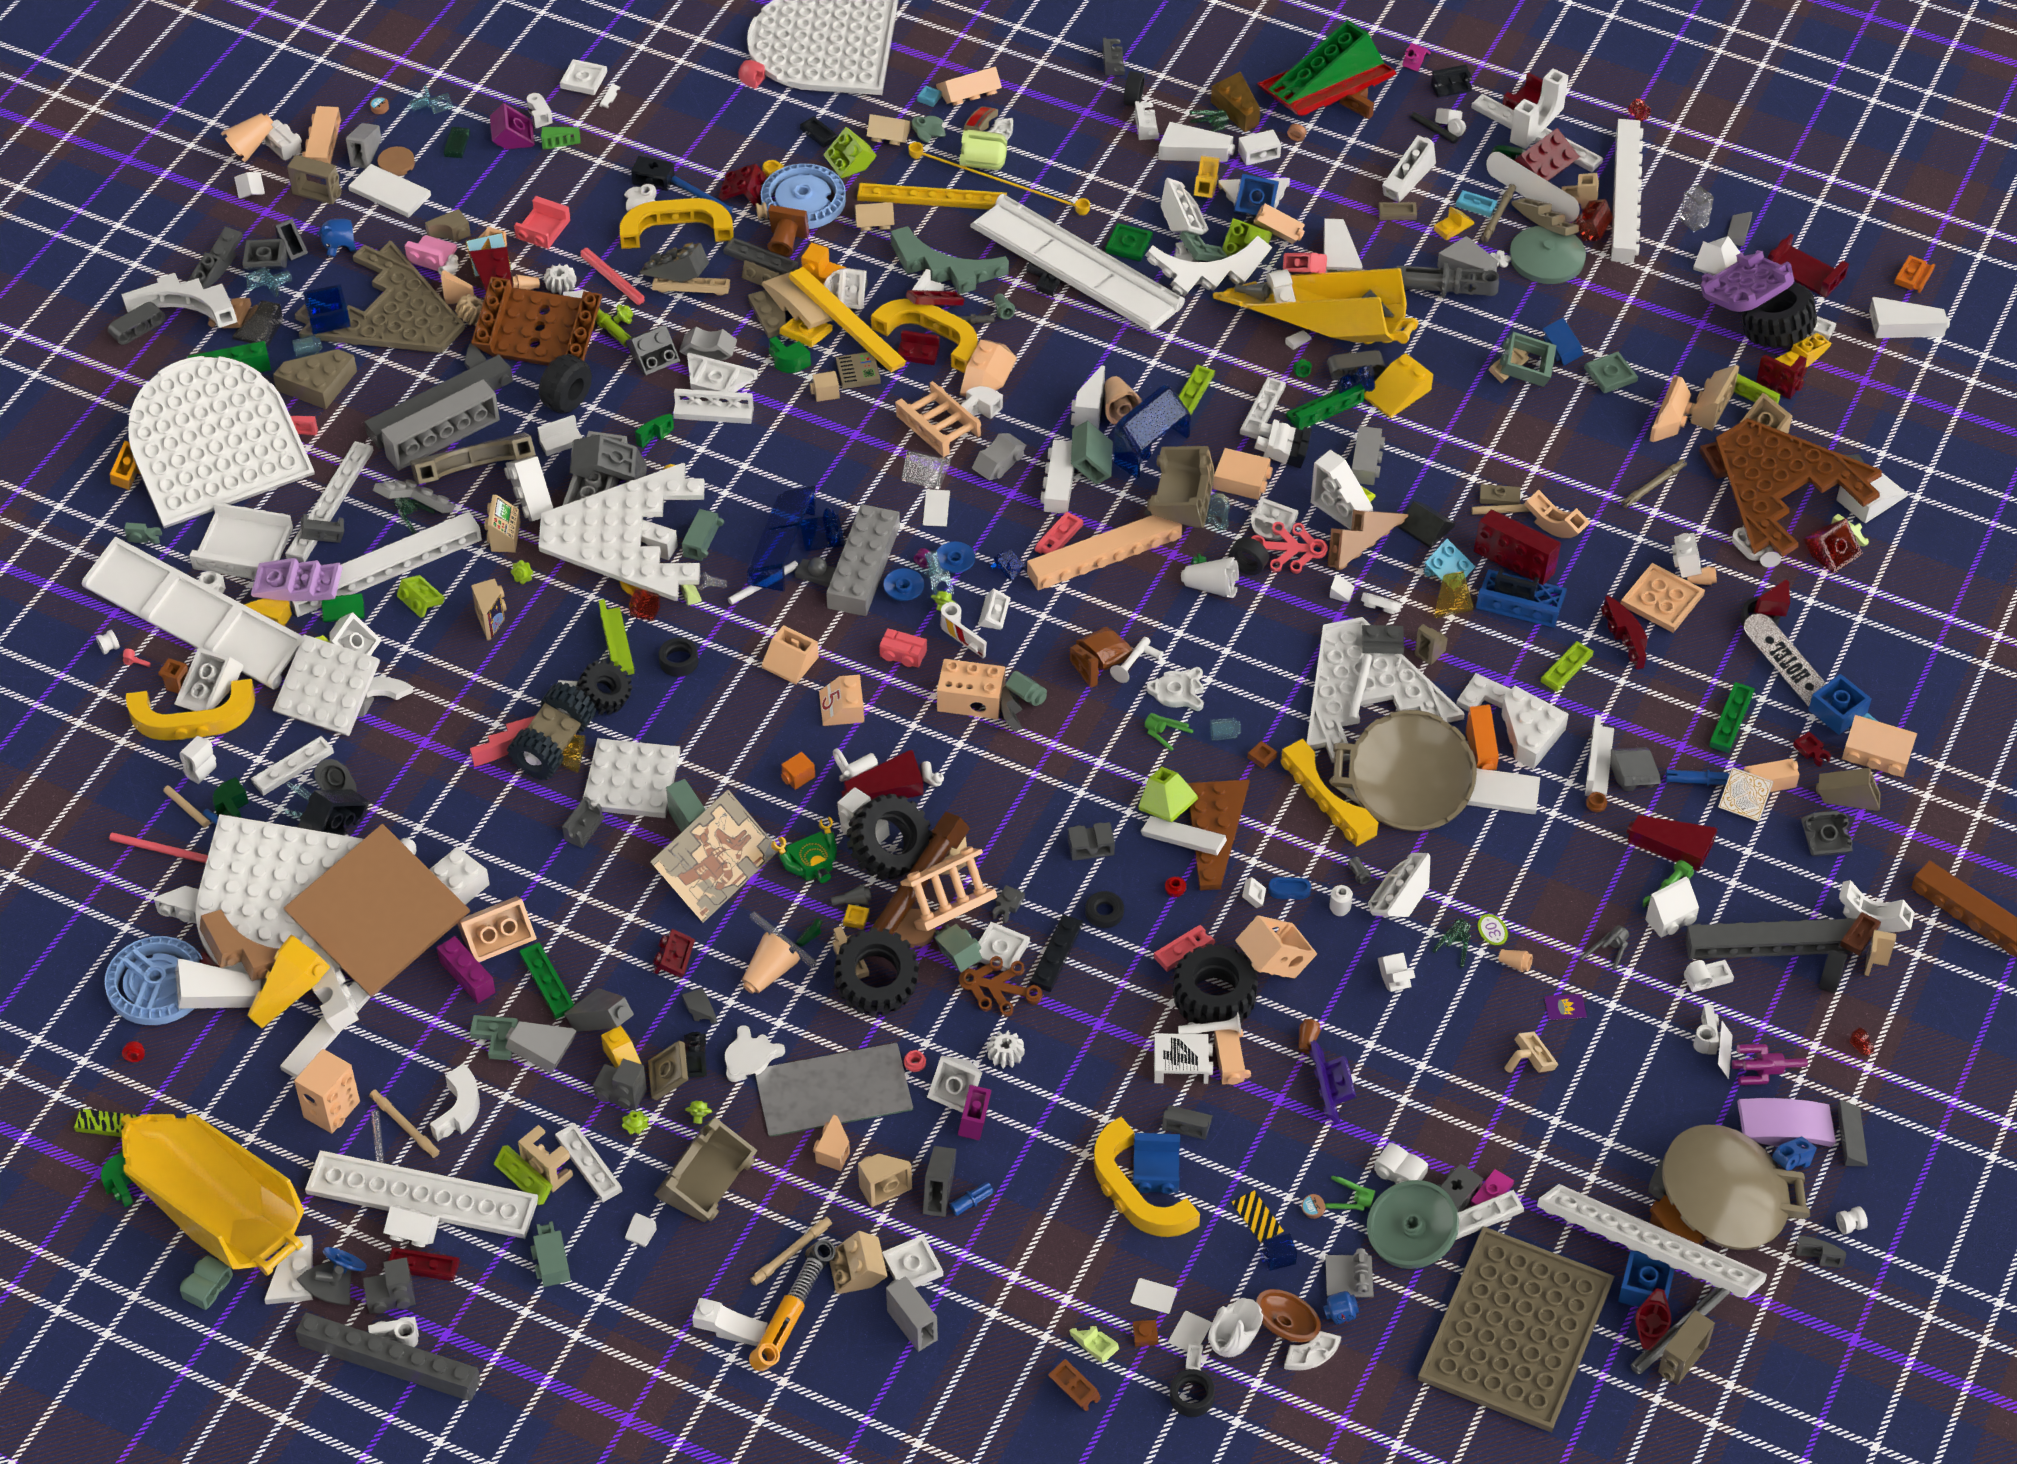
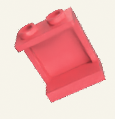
M535 196L532 200L533 210L522 224L515 223V236L522 241L549 249L570 222L569 207Z

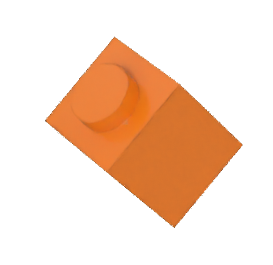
M802 751L781 764V777L787 785L790 784L795 790L815 778L814 763Z

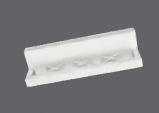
M675 389L674 419L751 424L754 411L752 393ZM680 396H687L690 399L680 400ZM701 397H706V398L709 399V400H708V401H702V400H700L699 398H701ZM719 399H726L728 402H721ZM748 400V404H742L738 401Z
M1595 715L1585 796H1589L1593 792H1600L1605 797L1607 795L1614 728L1601 726L1602 716Z

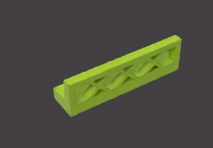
M605 599L598 600L610 661H613L616 667L618 664L622 666V672L626 670L628 675L635 674L620 607L607 609Z

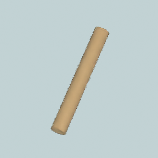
M1524 504L1472 507L1471 509L1472 515L1487 514L1491 509L1499 513L1531 512Z
M169 785L164 788L163 792L204 828L210 825V821Z

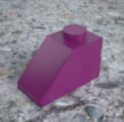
M969 1085L958 1136L980 1140L991 1095L990 1089Z

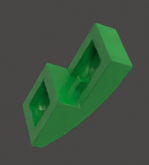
M666 414L657 417L635 431L636 444L643 448L654 437L662 440L674 429L673 415Z

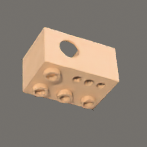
M944 659L937 687V711L999 719L1001 694L1005 686V667ZM975 702L985 705L986 710L975 711L970 705Z
M1258 915L1235 940L1252 961V967L1260 973L1265 972L1271 975L1296 978L1317 955L1316 951L1293 923ZM1274 927H1279L1276 933L1272 929Z
M322 1049L294 1080L303 1117L331 1134L343 1125L345 1118L360 1102L351 1064L325 1049ZM304 1094H307L310 1097H312L315 1100V1102L313 1103L310 1100L306 1099Z

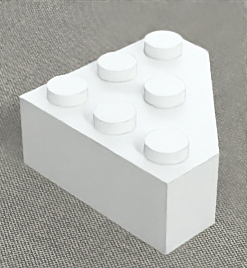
M1329 450L1314 462L1311 503L1351 530L1353 510L1373 511L1370 501L1342 456Z
M531 456L507 462V467L504 468L507 479H511L516 499L519 498L523 506L522 510L525 518H528L529 521L541 519V513L553 509V505L538 457Z
M1514 686L1504 698L1501 713L1503 721L1506 723V731L1510 743H1512L1515 760L1534 770L1566 730L1569 715L1517 686Z

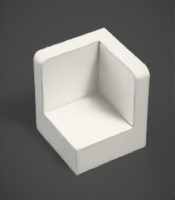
M246 172L234 177L239 198L265 194L260 172Z

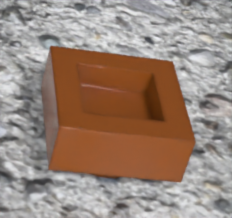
M1260 741L1248 752L1247 758L1264 769L1277 757V751L1263 741Z
M1156 1320L1133 1321L1135 1347L1158 1345Z

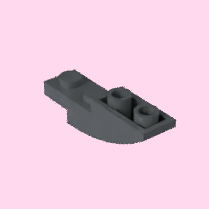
M225 227L210 253H204L188 281L199 278L203 289L214 284L236 257L235 249L243 238L242 232Z

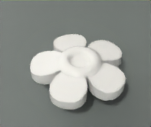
M1499 250L1497 253H1491L1490 255L1498 261L1497 266L1500 264V267L1505 268L1511 261L1509 255L1504 256V251Z

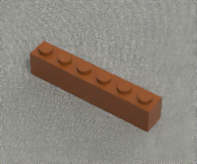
M1929 860L1915 875L1911 888L1917 894L1924 896L1933 902L1934 905L1951 914L1955 919L1969 926L1973 931H1977L1990 942L2017 958V917Z

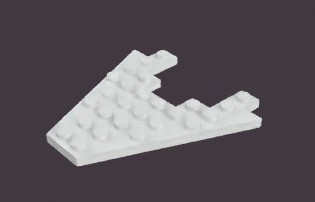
M681 463L541 513L539 551L668 599L678 601L679 585H699L700 564L660 563V546H641L643 517H663L664 500H704L705 481L704 479H685L686 466L685 463Z
M1363 617L1323 625L1307 744L1313 750L1326 747L1332 763H1335L1334 744H1348L1342 727L1360 723L1359 714L1356 722L1349 721V714L1365 654H1370L1372 660L1360 706L1393 700L1397 711H1425L1442 717L1447 723L1464 720V712L1402 654L1362 653V625H1370ZM1344 754L1343 761L1350 760V754Z

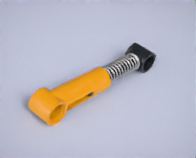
M821 1239L806 1250V1263H804L802 1270L798 1274L795 1283L789 1291L790 1293L783 1297L758 1346L750 1353L749 1362L755 1370L765 1371L779 1361L780 1352L805 1307L803 1302H805L812 1285H814L818 1278L817 1275L835 1256V1247L829 1240ZM818 1250L822 1253L823 1257L818 1254ZM762 1353L766 1355L767 1361L763 1359Z

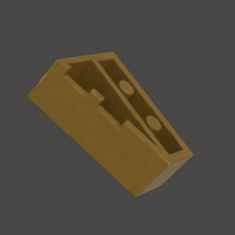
M1241 72L1212 85L1211 103L1240 129L1247 132L1259 125L1260 107Z

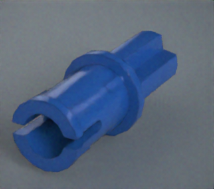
M985 1182L970 1192L967 1190L965 1195L949 1203V1206L954 1215L958 1216L972 1206L976 1207L978 1202L993 1194V1188L988 1182Z

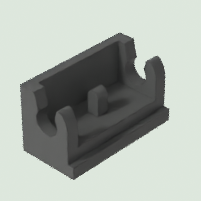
M1103 38L1102 54L1105 76L1125 75L1122 47L1112 46L1113 44H1120L1121 41L1119 39Z
M303 514L300 520V539L341 543L344 534V518L339 517V521L329 522L310 520L307 514Z
M584 797L562 826L564 840L583 848L605 819V816L602 814L601 805L598 803L594 808L591 805L590 798Z

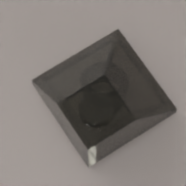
M262 300L251 307L241 327L237 328L232 336L233 339L248 343L265 341L266 346L269 347L283 322L280 304Z

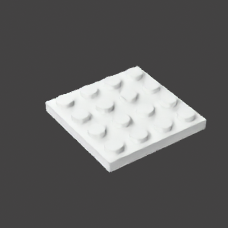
M303 635L273 711L349 736L380 660L364 653Z
M597 738L583 798H590L591 805L594 808L599 803L602 807V812L666 818L668 810L666 787L674 783L681 752L680 747Z

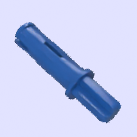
M1666 769V783L1706 784V786H1709V784L1726 785L1729 778V773Z

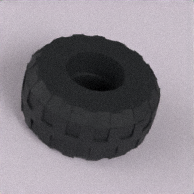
M571 354L558 356L552 360L540 379L538 390L542 403L558 413H569L576 409L584 401L591 387L592 373L589 365Z

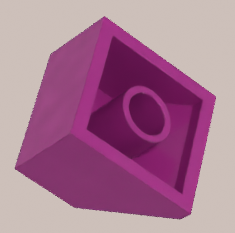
M505 103L490 115L492 141L496 145L505 149L533 147L535 145L532 119Z

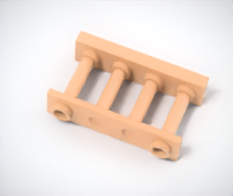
M933 381L930 382L931 394L915 403L907 404L902 398L895 402L897 417L943 457L950 454V442L971 431L975 436H981L980 420L969 413L948 395L941 386H938ZM934 400L940 404L923 415L916 411ZM946 410L951 414V416L935 425L928 422V420ZM956 421L963 424L962 427L947 435L940 432V430Z
M972 846L965 847L960 850L959 854L921 872H912L907 875V879L900 881L902 886L913 887L922 912L921 918L914 921L916 930L929 931L997 898L995 889L983 886L974 857L983 853L982 849H976ZM965 861L975 888L973 890L974 893L970 895L965 894L956 867ZM947 870L957 894L956 902L948 903L938 875ZM930 878L940 905L938 907L939 910L935 912H930L921 882Z

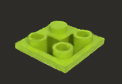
M847 127L844 128L823 154L840 178L866 170L877 156L865 141Z
M1233 218L1222 250L1227 257L1232 256L1247 247L1257 236L1269 244L1273 232Z
M1161 767L1148 778L1138 807L1143 812L1168 822H1173L1198 799V796L1177 772Z

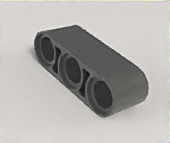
M146 302L113 321L108 327V333L119 344L125 345L159 326L164 321L165 314L153 302Z
M1377 350L1333 355L1327 360L1331 378L1335 381L1380 376L1386 369L1382 354Z

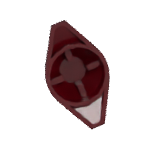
M1656 1288L1640 1306L1636 1314V1326L1643 1349L1651 1350L1666 1334L1671 1325V1313L1665 1291Z

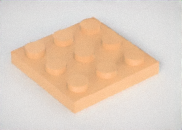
M1651 563L1623 597L1621 604L1626 609L1674 633L1704 596L1705 590Z

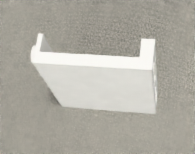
M214 503L215 514L198 551L192 550L190 554L193 569L213 571L219 574L255 580L259 563L280 560L293 530L291 516L283 513L279 514L265 510Z

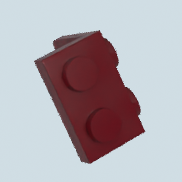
M756 163L749 166L746 165L735 171H729L725 175L718 198L723 201L744 193L749 201L756 206L757 203L760 204L761 189L767 176Z
M1763 355L1760 360L1756 382L1791 399L1804 385L1803 377L1807 372V367H1805L1807 358L1800 355L1790 367L1776 359Z

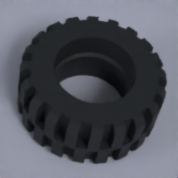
M1795 283L1752 310L1742 311L1741 318L1744 334L1754 344H1760L1762 347L1771 346V348H1777V346L1786 347L1788 344H1796L1799 340H1804L1813 332L1817 324L1815 301L1812 292L1805 286Z
M896 794L878 796L859 808L854 813V817L849 821L851 828L847 829L846 836L850 838V841L847 842L848 849H852L853 852L850 855L853 860L857 859L859 862L857 866L861 870L867 869L866 873L870 876L877 874V878L882 880L886 878L893 880L905 876L915 865L929 844V840L933 838L932 831L928 829L931 824L923 816L925 812L922 809L918 810L916 808L917 804L914 801L908 802L907 797L901 795L897 798ZM879 819L892 822L900 830L904 841L903 850L900 855L887 852L877 841L875 828Z
M876 927L870 928V932L867 933L864 929L858 931L856 937L851 935L847 938V943L842 944L839 954H837L834 967L835 988L839 989L838 995L840 998L847 1000L846 1005L850 1008H853V1006L857 1007V1012L861 1014L864 1011L870 1012L869 1016H876V1012H881V1015L884 1016L888 1015L891 1009L896 1012L900 1009L901 1004L905 1005L909 1001L910 995H913L919 970V962L916 960L917 954L914 949L910 950L911 944L907 939L902 941L901 935L897 932L894 935L890 934V929L883 928V932L877 931ZM871 956L883 957L894 965L897 977L888 986L880 988L870 987L857 977L856 966L864 958Z
M1208 944L1204 948L1199 946L1193 949V953L1191 951L1186 953L1184 958L1178 962L1177 969L1174 972L1173 997L1179 1013L1184 1018L1188 1017L1189 1022L1205 1024L1230 1020L1238 1012L1241 1023L1243 1018L1246 1019L1251 1014V1010L1254 1009L1256 1003L1258 976L1257 971L1251 965L1252 962L1250 960L1247 961V956L1242 952L1237 953V949L1230 947V949L1225 948V945L1222 944L1218 946ZM1217 978L1227 981L1234 989L1224 995H1210L1201 991L1196 985L1203 980Z

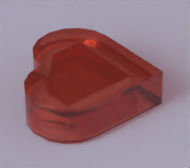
M1860 1027L1852 1032L1850 1043L1862 1055L1869 1056L1874 1052V1046L1870 1042L1869 1035L1863 1028Z

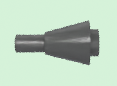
M1267 283L1247 286L1235 285V292L1246 293L1263 302L1270 296V287H1268Z
M865 884L846 892L845 895L831 897L833 906L844 903L869 905L868 900H872L870 887L866 888Z

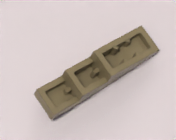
M1529 198L1512 201V205L1524 216L1552 232L1564 236L1579 232V225L1565 222V214L1553 212L1552 204Z

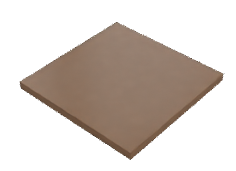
M383 824L284 907V911L371 998L470 913V909Z

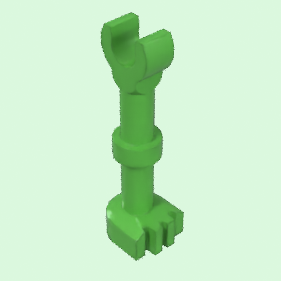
M1679 860L1674 865L1675 872L1661 883L1659 890L1678 881L1681 877L1690 879L1694 874L1693 866ZM1651 896L1644 898V908L1649 904Z

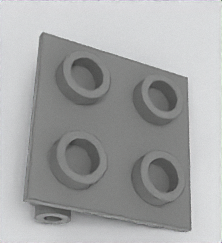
M1357 1249L1354 1255H1325L1327 1297L1342 1291H1348L1350 1295L1354 1294L1355 1297H1374L1372 1256H1368L1365 1249Z

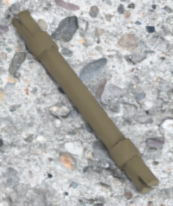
M1509 184L1508 189L1504 192L1500 204L1481 237L1483 242H1488L1490 236L1494 233L1499 219L1516 190L1514 184Z
M1681 459L1677 463L1672 464L1663 473L1622 500L1621 505L1627 508L1632 503H1636L1642 496L1687 466V462Z

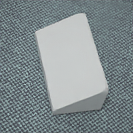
M993 588L985 597L978 625L1001 630L1010 597Z

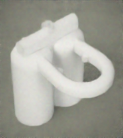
M838 748L833 750V757L842 771V775L839 776L841 782L878 766V761L873 753L848 764Z

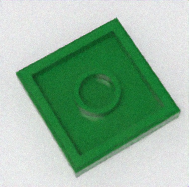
M1117 223L1105 247V253L1141 262L1153 237V232Z

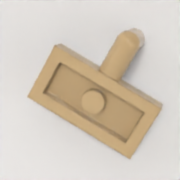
M1535 1032L1519 1033L1514 1039L1521 1050H1517L1504 1068L1507 1072L1511 1073L1522 1058H1528L1538 1073L1553 1071L1558 1066V1063Z

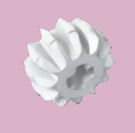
M559 263L558 266L552 265L551 268L546 269L544 283L548 291H552L553 294L559 292L561 295L562 292H569V290L574 289L576 275L573 268H569L567 264L561 266Z
M1009 1030L1006 1034H1002L999 1031L997 1036H991L990 1042L987 1044L988 1058L993 1060L994 1066L1001 1064L1003 1069L1006 1065L1013 1068L1014 1063L1020 1064L1021 1057L1025 1053L1024 1042L1022 1039H1018L1017 1033L1010 1035Z

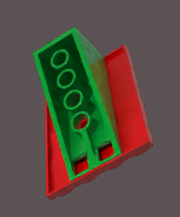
M1347 20L1292 69L1261 81L1257 85L1266 94L1272 96L1296 115L1304 116L1322 106L1326 107L1347 95L1356 94L1371 85L1375 86L1397 75V73L1383 62L1370 35Z

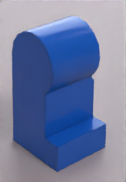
M1801 1136L1780 1145L1775 1150L1772 1158L1787 1171L1799 1165L1805 1168L1810 1166L1817 1147Z

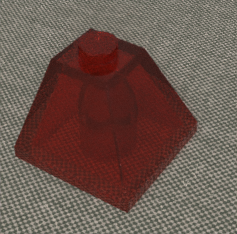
M1842 519L1817 529L1804 538L1811 556L1832 573L1838 572L1863 554L1847 519Z

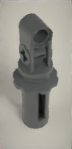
M1445 262L1444 268L1400 265L1396 267L1401 269L1404 289L1442 291V298L1446 297L1447 292L1494 296L1499 291V274L1493 270L1483 271L1461 269L1458 267L1457 269H1450L1448 262Z

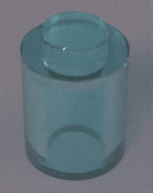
M315 335L292 340L297 359L319 354V349H323L320 338H316Z
M1235 717L1210 720L1212 741L1234 739L1238 737V734H1241L1240 721H1236Z

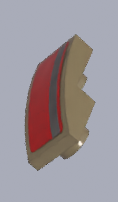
M980 107L966 121L964 130L983 131L989 128L991 119L998 116V109Z

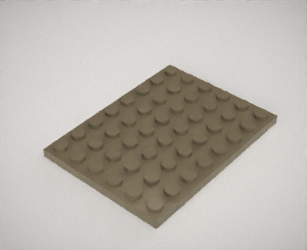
M1483 1226L1418 1375V1380L1552 1433L1615 1276Z

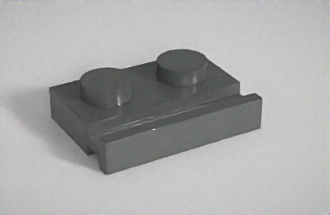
M1362 625V653L1404 654L1403 626Z

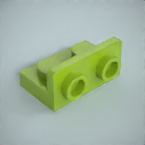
M421 575L401 579L397 592V597L420 618L425 617L427 608L441 605L445 599Z

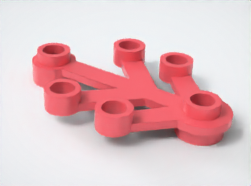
M1275 522L1272 526V532L1275 535H1280L1286 542L1265 541L1260 535L1251 537L1263 544L1267 550L1286 551L1279 558L1273 559L1270 562V570L1275 573L1280 572L1282 565L1298 552L1306 553L1299 560L1291 562L1290 570L1294 574L1300 573L1302 567L1312 558H1323L1328 550L1327 544L1321 539H1314L1301 523L1293 525L1292 533L1297 537L1301 536L1307 544L1298 543L1284 528L1282 522ZM1280 526L1282 530L1277 531L1275 527ZM1299 527L1302 531L1296 532L1295 528ZM1319 547L1321 551L1316 552L1314 548ZM1274 563H1277L1280 566L1278 568H1274L1272 565ZM1299 565L1300 568L1294 569L1292 566Z

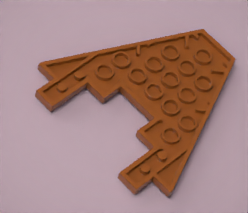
M1747 418L1716 437L1718 450L1753 554L1770 545L1783 557L1798 548V542L1777 522L1790 513L1789 507L1780 499L1809 481L1821 493L1839 484L1863 507L1880 497L1879 491L1870 484L1882 476L1880 469Z

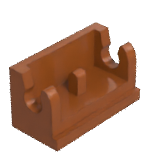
M1066 1359L1048 1374L1085 1411L1089 1410L1088 1405L1091 1401L1097 1403L1101 1399L1098 1390Z

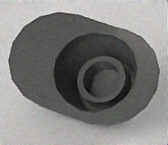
M325 759L318 763L314 776L322 790L352 789L357 792L356 783L344 764L333 759Z

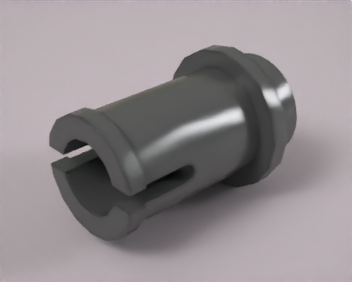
M1359 857L1351 858L1348 866L1354 873L1356 882L1360 884L1368 883L1371 880L1370 870L1365 868Z

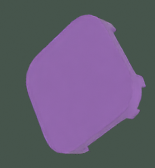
M1757 250L1755 254L1744 256L1743 252L1737 254L1738 262L1714 276L1708 273L1704 274L1700 286L1703 297L1706 300L1731 311L1742 312L1752 310L1788 289L1794 282V276L1789 262L1780 265L1764 258L1763 251Z

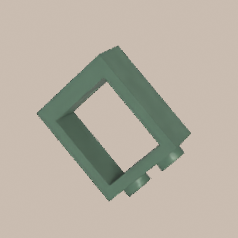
M1512 332L1509 338H1505L1502 347L1505 351L1500 359V365H1502L1501 373L1544 387L1552 375L1556 345L1516 332ZM1513 347L1542 356L1539 371L1511 363Z

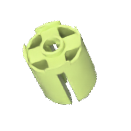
M976 130L963 131L960 154L961 166L996 171L1004 166L1007 154V140L1004 135Z

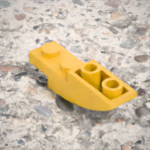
M1815 333L1793 344L1791 351L1775 359L1791 367L1801 355L1807 358L1805 367H1808L1831 346V342L1825 339L1824 336Z

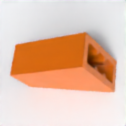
M1491 706L1469 707L1465 733L1469 747L1475 757L1476 768L1497 770L1499 755Z

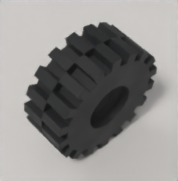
M598 660L592 664L590 663L581 674L576 685L578 686L576 690H582L584 692L583 695L590 697L589 701L594 703V708L598 710L600 715H603L605 711L607 715H611L613 711L614 713L618 712L626 703L632 690V685H629L631 678H626L628 675L627 671L622 672V666L619 664L617 667L614 666L613 661H610L609 664L606 663V660H601L600 663ZM597 683L606 685L611 693L601 692L597 687Z

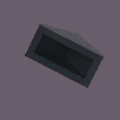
M293 218L275 225L277 239H284L287 256L290 261L308 253Z

